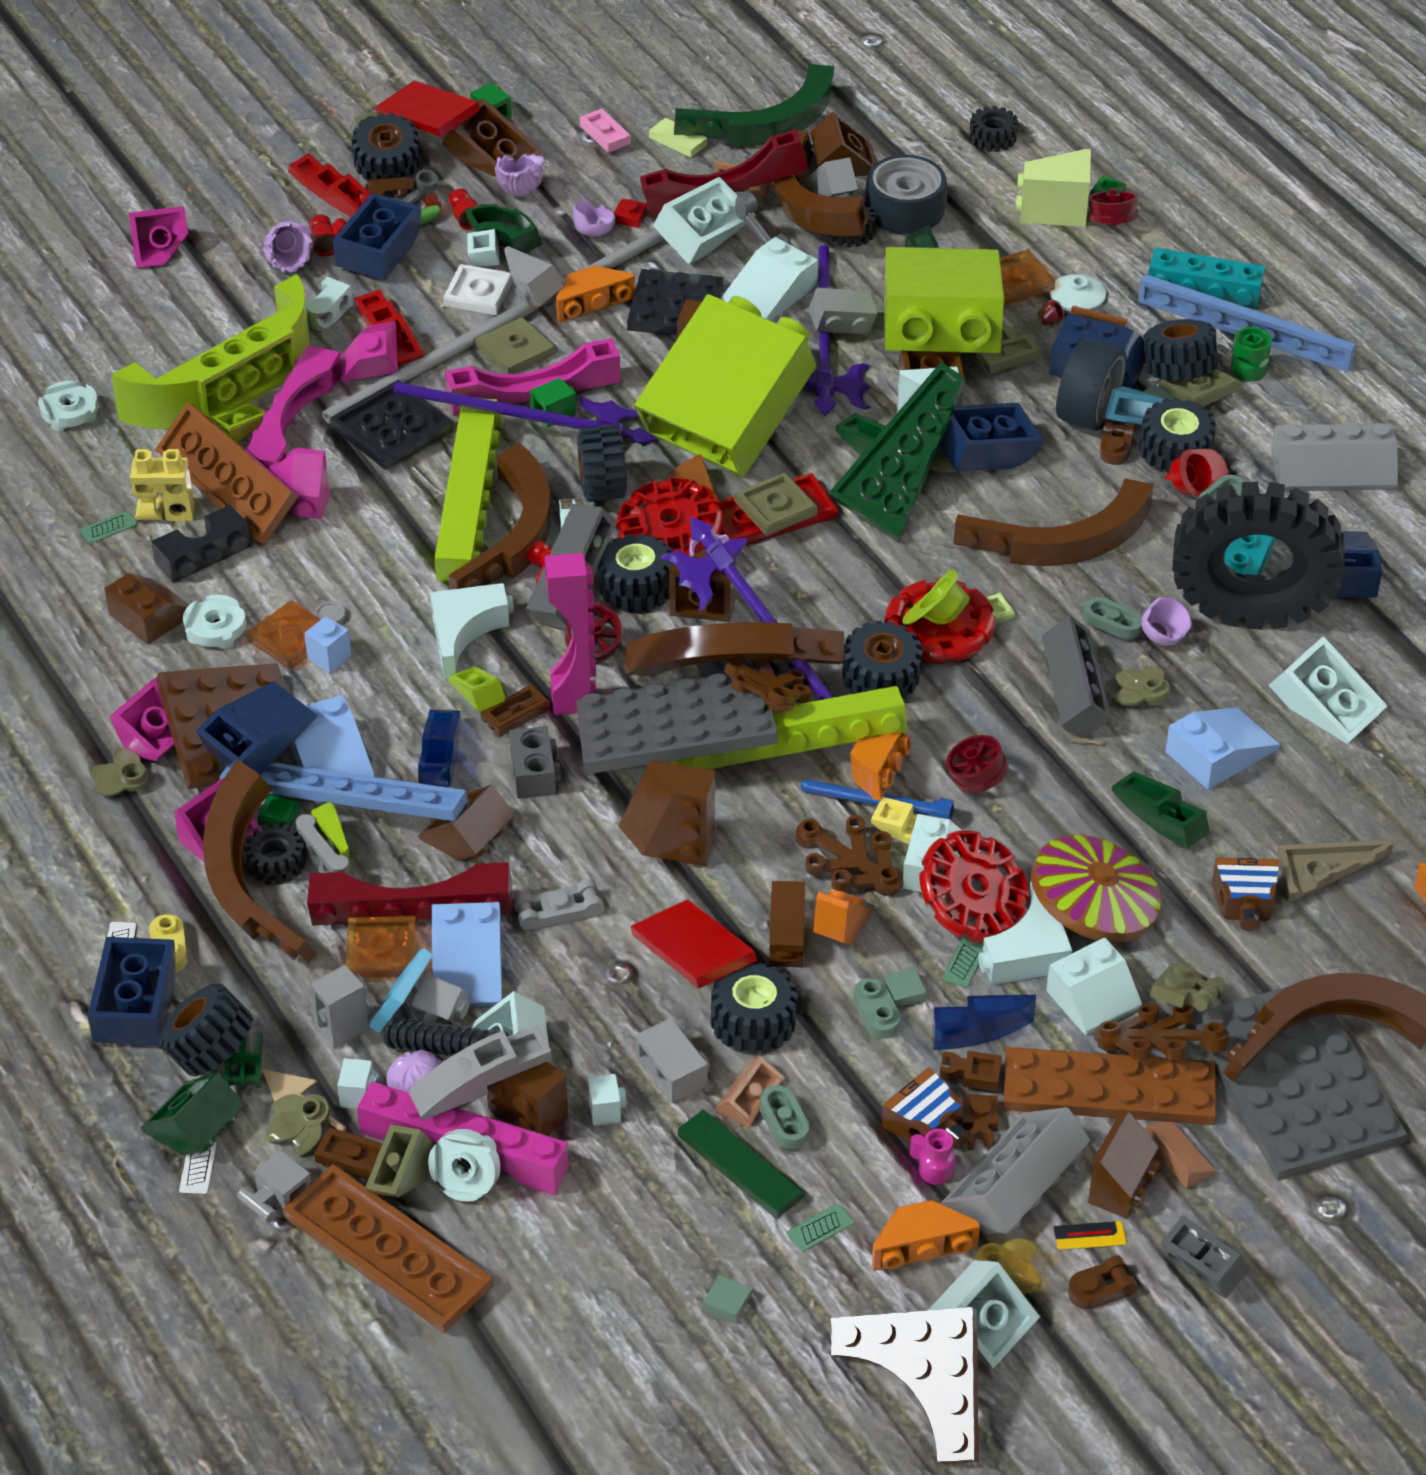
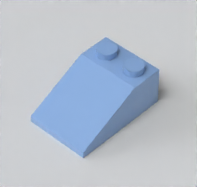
M339 695L306 705L318 717L289 745L297 765L300 767L375 777L354 717L344 696Z
M1238 707L1192 712L1169 725L1165 752L1209 790L1280 749V744Z
M499 902L432 905L433 977L466 991L470 995L468 998L470 1001L469 1008L494 1007L502 1000L501 918Z

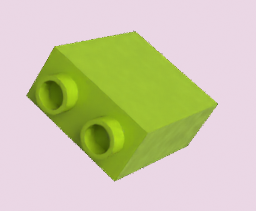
M886 247L884 276L885 350L1001 353L1004 296L999 250Z
M707 294L634 404L646 432L695 456L701 454L704 460L744 478L816 368V363L808 344L809 332L800 323L788 317H781L777 324L762 318L759 309L753 303L740 296H732L730 301L726 302Z

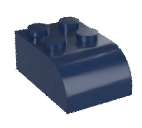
M371 193L333 239L335 266L385 280L410 250L417 238L421 224V206Z
M1068 314L1052 347L1049 375L1062 377L1074 348L1082 339L1087 338L1111 344L1126 352L1127 365L1122 386L1135 389L1146 363L1144 339L1137 332L1124 326L1089 319L1080 315Z
M1019 403L955 406L940 442V447L956 472L1010 469L1029 461L1039 451L1043 439Z
M106 937L88 1012L93 1042L159 1045V1036L167 1021L175 982L176 952L174 940Z

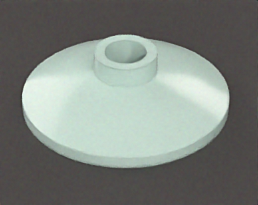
M1071 274L1060 277L1052 284L1050 296L1052 300L1059 301L1063 309L1071 311L1072 306L1095 310L1104 303L1106 289L1100 281L1093 277Z

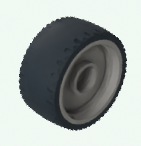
M908 154L887 157L874 164L867 176L865 202L868 203V207L872 206L874 212H876V225L885 230L898 233L921 232L937 225L943 218L947 202V180L944 170L932 160Z
M1087 338L1082 339L1074 348L1063 372L1056 401L1057 417L1081 428L1095 431L1101 430L1104 427L1105 419H1107L1105 415L1112 391L1115 388L1122 387L1127 365L1126 352L1105 342Z

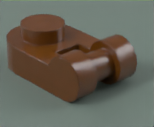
M415 178L371 179L366 182L365 188L370 194L383 195L385 191L394 190V195H407L410 193V189L415 188Z
M1105 419L1100 446V458L1102 461L1111 465H1120L1128 460L1135 423L1126 422L1124 425L1114 423V420Z
M1116 1255L1108 1258L1103 1264L1075 1273L1069 1282L1068 1296L1070 1301L1077 1307L1092 1309L1131 1296L1137 1291L1138 1285L1131 1275H1127L1125 1271L1127 1266L1122 1257ZM1113 1278L1115 1283L1107 1286L1105 1281Z

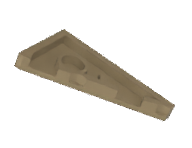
M1392 839L1278 845L1277 858L1279 859L1288 902L1295 901L1391 855L1393 849Z

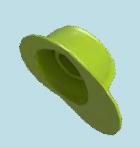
M951 570L934 585L931 591L906 613L902 620L903 624L913 623L921 617L936 624H946L957 618L970 599L956 582L957 570Z

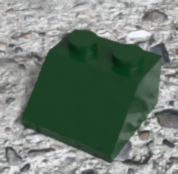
M219 1073L185 1081L140 1129L148 1136L181 1155L196 1152L202 1154L215 1143L213 1137L220 1130L227 1129L237 1120L238 1116L236 1113L245 1104Z

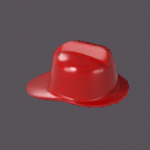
M1189 449L1173 461L1170 473L1165 476V480H1171L1174 488L1181 494L1200 496L1202 492L1219 478L1228 475V468L1222 456L1215 450Z

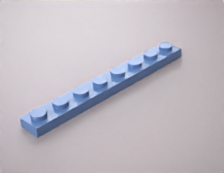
M1147 274L1140 280L1139 303L1187 319L1204 321L1205 323H1210L1212 327L1232 334H1236L1237 331L1245 327L1261 328L1271 335V347L1348 372L1352 367L1355 343Z
M273 762L260 774L272 789L269 794L326 803L332 802L334 804L449 821L457 819L468 801L466 790ZM226 767L219 777L220 780L227 775L230 770L229 767Z

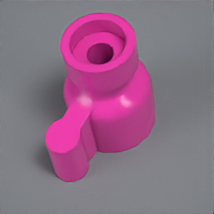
M933 1129L925 1137L921 1134L911 1137L910 1155L919 1160V1173L923 1180L930 1184L938 1185L948 1182L953 1177L955 1155L952 1150L953 1137L948 1131Z

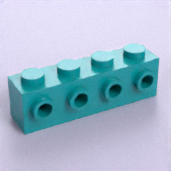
M1155 247L1148 275L1240 306L1257 308L1266 266Z
M1267 535L1241 537L1227 547L1224 553L1225 564L1235 570L1234 574L1244 579L1245 574L1263 575L1277 539Z

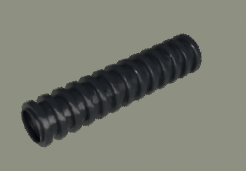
M392 1018L385 1026L384 1042L390 1049L407 1051L425 1050L435 1055L453 1056L498 1031ZM504 1032L507 1037L510 1036L509 1033Z

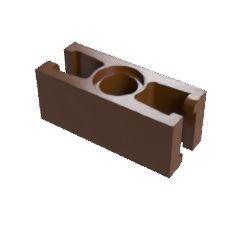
M772 881L769 945L770 967L803 968L805 882Z

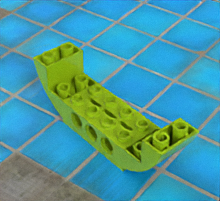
M295 274L274 286L277 307L275 314L158 378L153 377L136 362L111 374L118 419L140 427L169 429L187 402L195 405L206 416L211 418L252 402L284 384L287 374H291L295 367L297 357L301 356L306 346L310 344L305 292L299 275Z

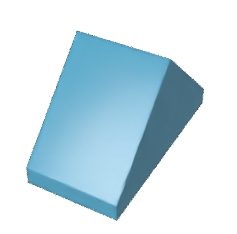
M1125 386L1115 388L1112 391L1105 418L1142 425L1143 415H1145L1148 407L1152 408V404L1156 402L1162 403L1164 399Z

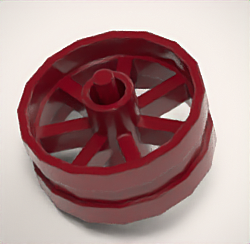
M1110 188V191L1094 193L1088 198V205L1090 206L1088 212L1089 219L1096 223L1111 224L1112 227H1115L1116 224L1134 221L1138 217V196L1132 192L1116 191V188Z
M594 603V608L588 609V612H593L594 616H598L602 620H594L595 631L589 632V635H594L595 646L598 644L602 650L595 651V654H591L590 658H595V663H600L608 660L615 654L622 637V624L618 615L611 608ZM568 621L564 638L567 649L572 638L571 626ZM608 622L613 627L614 631L602 629L603 626ZM601 637L616 639L613 645L609 647Z
M983 734L971 736L960 741L951 749L946 760L948 771L956 787L967 793H979L993 788L1003 780L1009 765L998 740Z

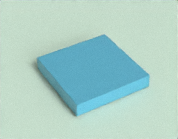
M425 948L418 951L398 977L369 1023L370 1028L380 1033L413 988L433 956L431 952Z

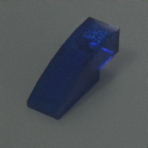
M429 709L422 736V752L418 763L419 784L451 788L458 750L461 711Z
M1036 995L967 996L966 1007H933L932 1037L934 1050L958 1049L980 1045L1000 1039L1034 1022Z

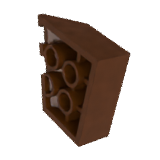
M650 760L618 827L644 856L707 866L715 839V770Z

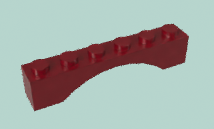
M797 129L771 136L751 158L728 170L713 174L690 175L663 169L640 176V181L650 215L654 217L660 214L664 204L718 177L733 192H744L750 187L770 184L776 179L796 176L802 171L809 169Z
M509 862L475 864L466 871L447 880L411 888H389L372 885L355 879L344 872L310 873L307 906L312 926L419 919L429 920L432 919V905L499 902L500 915L512 914L513 883Z

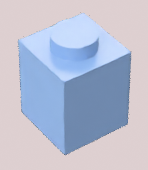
M327 616L304 633L307 660L328 673L334 671L351 657L349 630Z

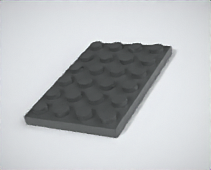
M720 673L710 675L707 678L681 679L678 682L661 685L654 683L644 688L631 690L623 688L612 693L587 694L582 699L576 700L585 774L648 765L650 760L667 762L779 744L773 712L768 708L763 697L752 691L748 693L735 691L731 688L734 677Z
M1287 987L1194 1013V1021L1189 1024L1192 1030H1204V1026L1207 1023L1219 1022L1229 1032L1228 1049L1216 1053L1205 1050L1204 1052L1209 1061H1215V1072L1277 1181L1406 1143V1131L1335 1015L1309 1018L1284 1030L1234 1081H1231L1222 1073L1230 1062L1226 1058L1227 1054L1238 1042L1245 1045L1250 1040L1247 1034L1257 1024L1254 1021L1255 1017L1270 999Z

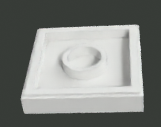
M460 264L443 297V306L497 315L514 281L512 275L509 272Z

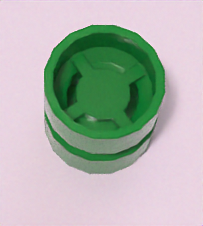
M1245 327L1236 332L1230 364L1231 373L1236 378L1252 382L1261 380L1266 376L1272 344L1271 335L1267 331L1257 327Z

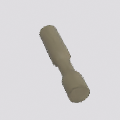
M1072 737L1071 743L1095 744L1096 746H1103L1104 741Z

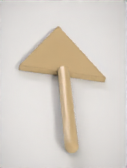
M262 1069L274 1102L289 1094H295L304 1098L305 1096L302 1094L317 1083V1080ZM313 1107L310 1110L314 1112L316 1110V1107ZM329 1116L327 1121L338 1130L346 1131V1127Z

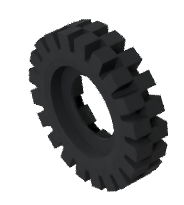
M1258 481L1242 482L1241 496H1238L1231 484L1217 488L1216 499L1208 493L1196 500L1195 509L1188 507L1181 516V524H1177L1172 565L1177 589H1183V598L1191 606L1199 603V612L1212 619L1221 611V623L1236 627L1241 616L1247 617V629L1257 630L1262 628V618H1268L1272 629L1287 627L1288 614L1297 624L1311 618V609L1320 613L1329 605V597H1336L1341 588V581H1343L1345 539L1344 532L1341 533V524L1335 514L1328 516L1329 507L1319 499L1309 504V493L1295 488L1287 498H1284L1285 484L1269 482L1266 494H1260ZM1267 535L1282 541L1289 547L1293 555V563L1290 568L1278 573L1276 579L1265 580L1266 576L1245 574L1244 579L1234 574L1235 570L1225 564L1224 553L1232 542L1241 537Z

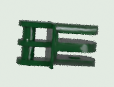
M255 1031L253 1054L250 1053V1037L248 1032L246 1038L239 1046V1052L236 1053L235 1051L225 1061V1081L230 1087L231 1085H240L241 1089H245L246 1085H256V1088H261L263 1077L262 1032Z

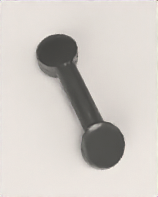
M429 170L419 171L416 174L414 190L400 201L415 204L421 198L430 197L436 190L437 175Z
M745 191L737 196L735 200L736 214L740 220H744L762 244L765 245L772 237L752 214L758 208L756 198L750 192ZM779 234L776 236L792 246L791 241L785 235Z

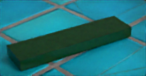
M704 1109L678 1128V1137L776 1220L802 1200L801 1190Z

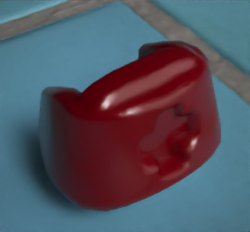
M1049 300L1037 312L1039 318L1042 319L1041 323L1043 325L1059 323L1065 315L1063 307L1057 300Z

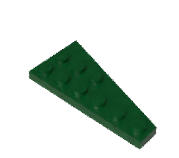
M940 362L829 491L830 497L899 543L965 384L964 376Z

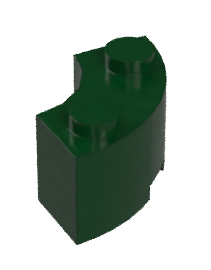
M484 204L465 210L472 231L479 232L495 229L499 246H509L527 253L543 245L534 222L523 212L515 208L511 210L499 207L498 204Z

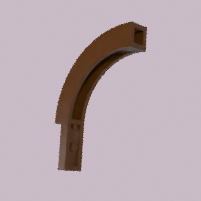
M808 130L797 131L807 166L809 167L814 154ZM807 170L802 171L799 175L786 176L774 181L780 206L787 218L794 224L806 230L826 235H863L868 217L862 196L829 197L813 193L802 186Z
M519 442L497 455L498 479L509 486L520 500L523 507L521 516L515 527L504 539L449 575L450 590L485 586L498 579L502 574L511 579L515 578L531 564L528 561V552L532 544L536 541L545 543L551 524L548 480L537 459Z
M1124 478L1121 490L1115 499L1102 511L1085 520L1063 526L1026 527L958 514L955 521L954 545L1011 555V564L1026 566H1058L1086 561L1115 549L1135 534L1145 521L1151 508L1154 484Z
M739 622L690 626L650 634L625 644L626 675L655 677L679 667L727 661L729 659L784 660L840 665L845 662L844 631L793 627L791 623Z
M237 760L220 784L211 803L206 820L203 855L209 884L221 907L248 936L255 940L260 935L269 943L277 940L281 943L279 949L289 958L295 960L299 957L309 964L317 953L303 938L259 907L252 899L246 886L242 864L245 837L253 816L272 789L261 775L240 760Z
M1333 973L1305 979L1276 994L1262 1007L1254 1019L1257 1024L1247 1034L1250 1040L1245 1045L1238 1042L1226 1056L1230 1062L1222 1073L1231 1081H1234L1284 1030L1303 1020L1323 1015H1351L1378 1022L1398 1032L1421 1049L1426 1044V995L1405 984L1369 974Z

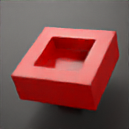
M622 198L614 211L615 223L639 228L648 212L647 203Z

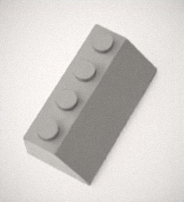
M1393 423L1275 425L1271 455L1277 483L1285 484V491H1293L1295 488L1302 491L1397 489V440Z
M1068 1107L1022 1113L941 1204L978 1221L980 1231L985 1234H1009L1020 1226V1219L1027 1211L1035 1208L1041 1202L1043 1193L1060 1181L1062 1178L1061 1173L1067 1166L1076 1162L1081 1157V1151L1091 1140Z

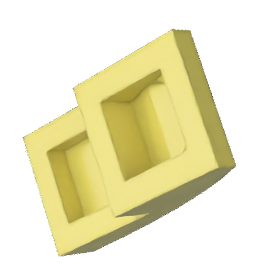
M882 797L871 818V824L881 831L888 832L891 837L909 844L917 814H913V804Z

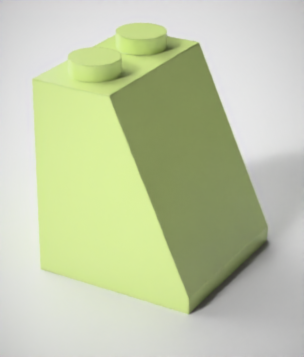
M1083 149L1024 162V173H1018L1017 190H1022V195H1016L1015 212H1021L1020 223L1086 227L1091 149Z

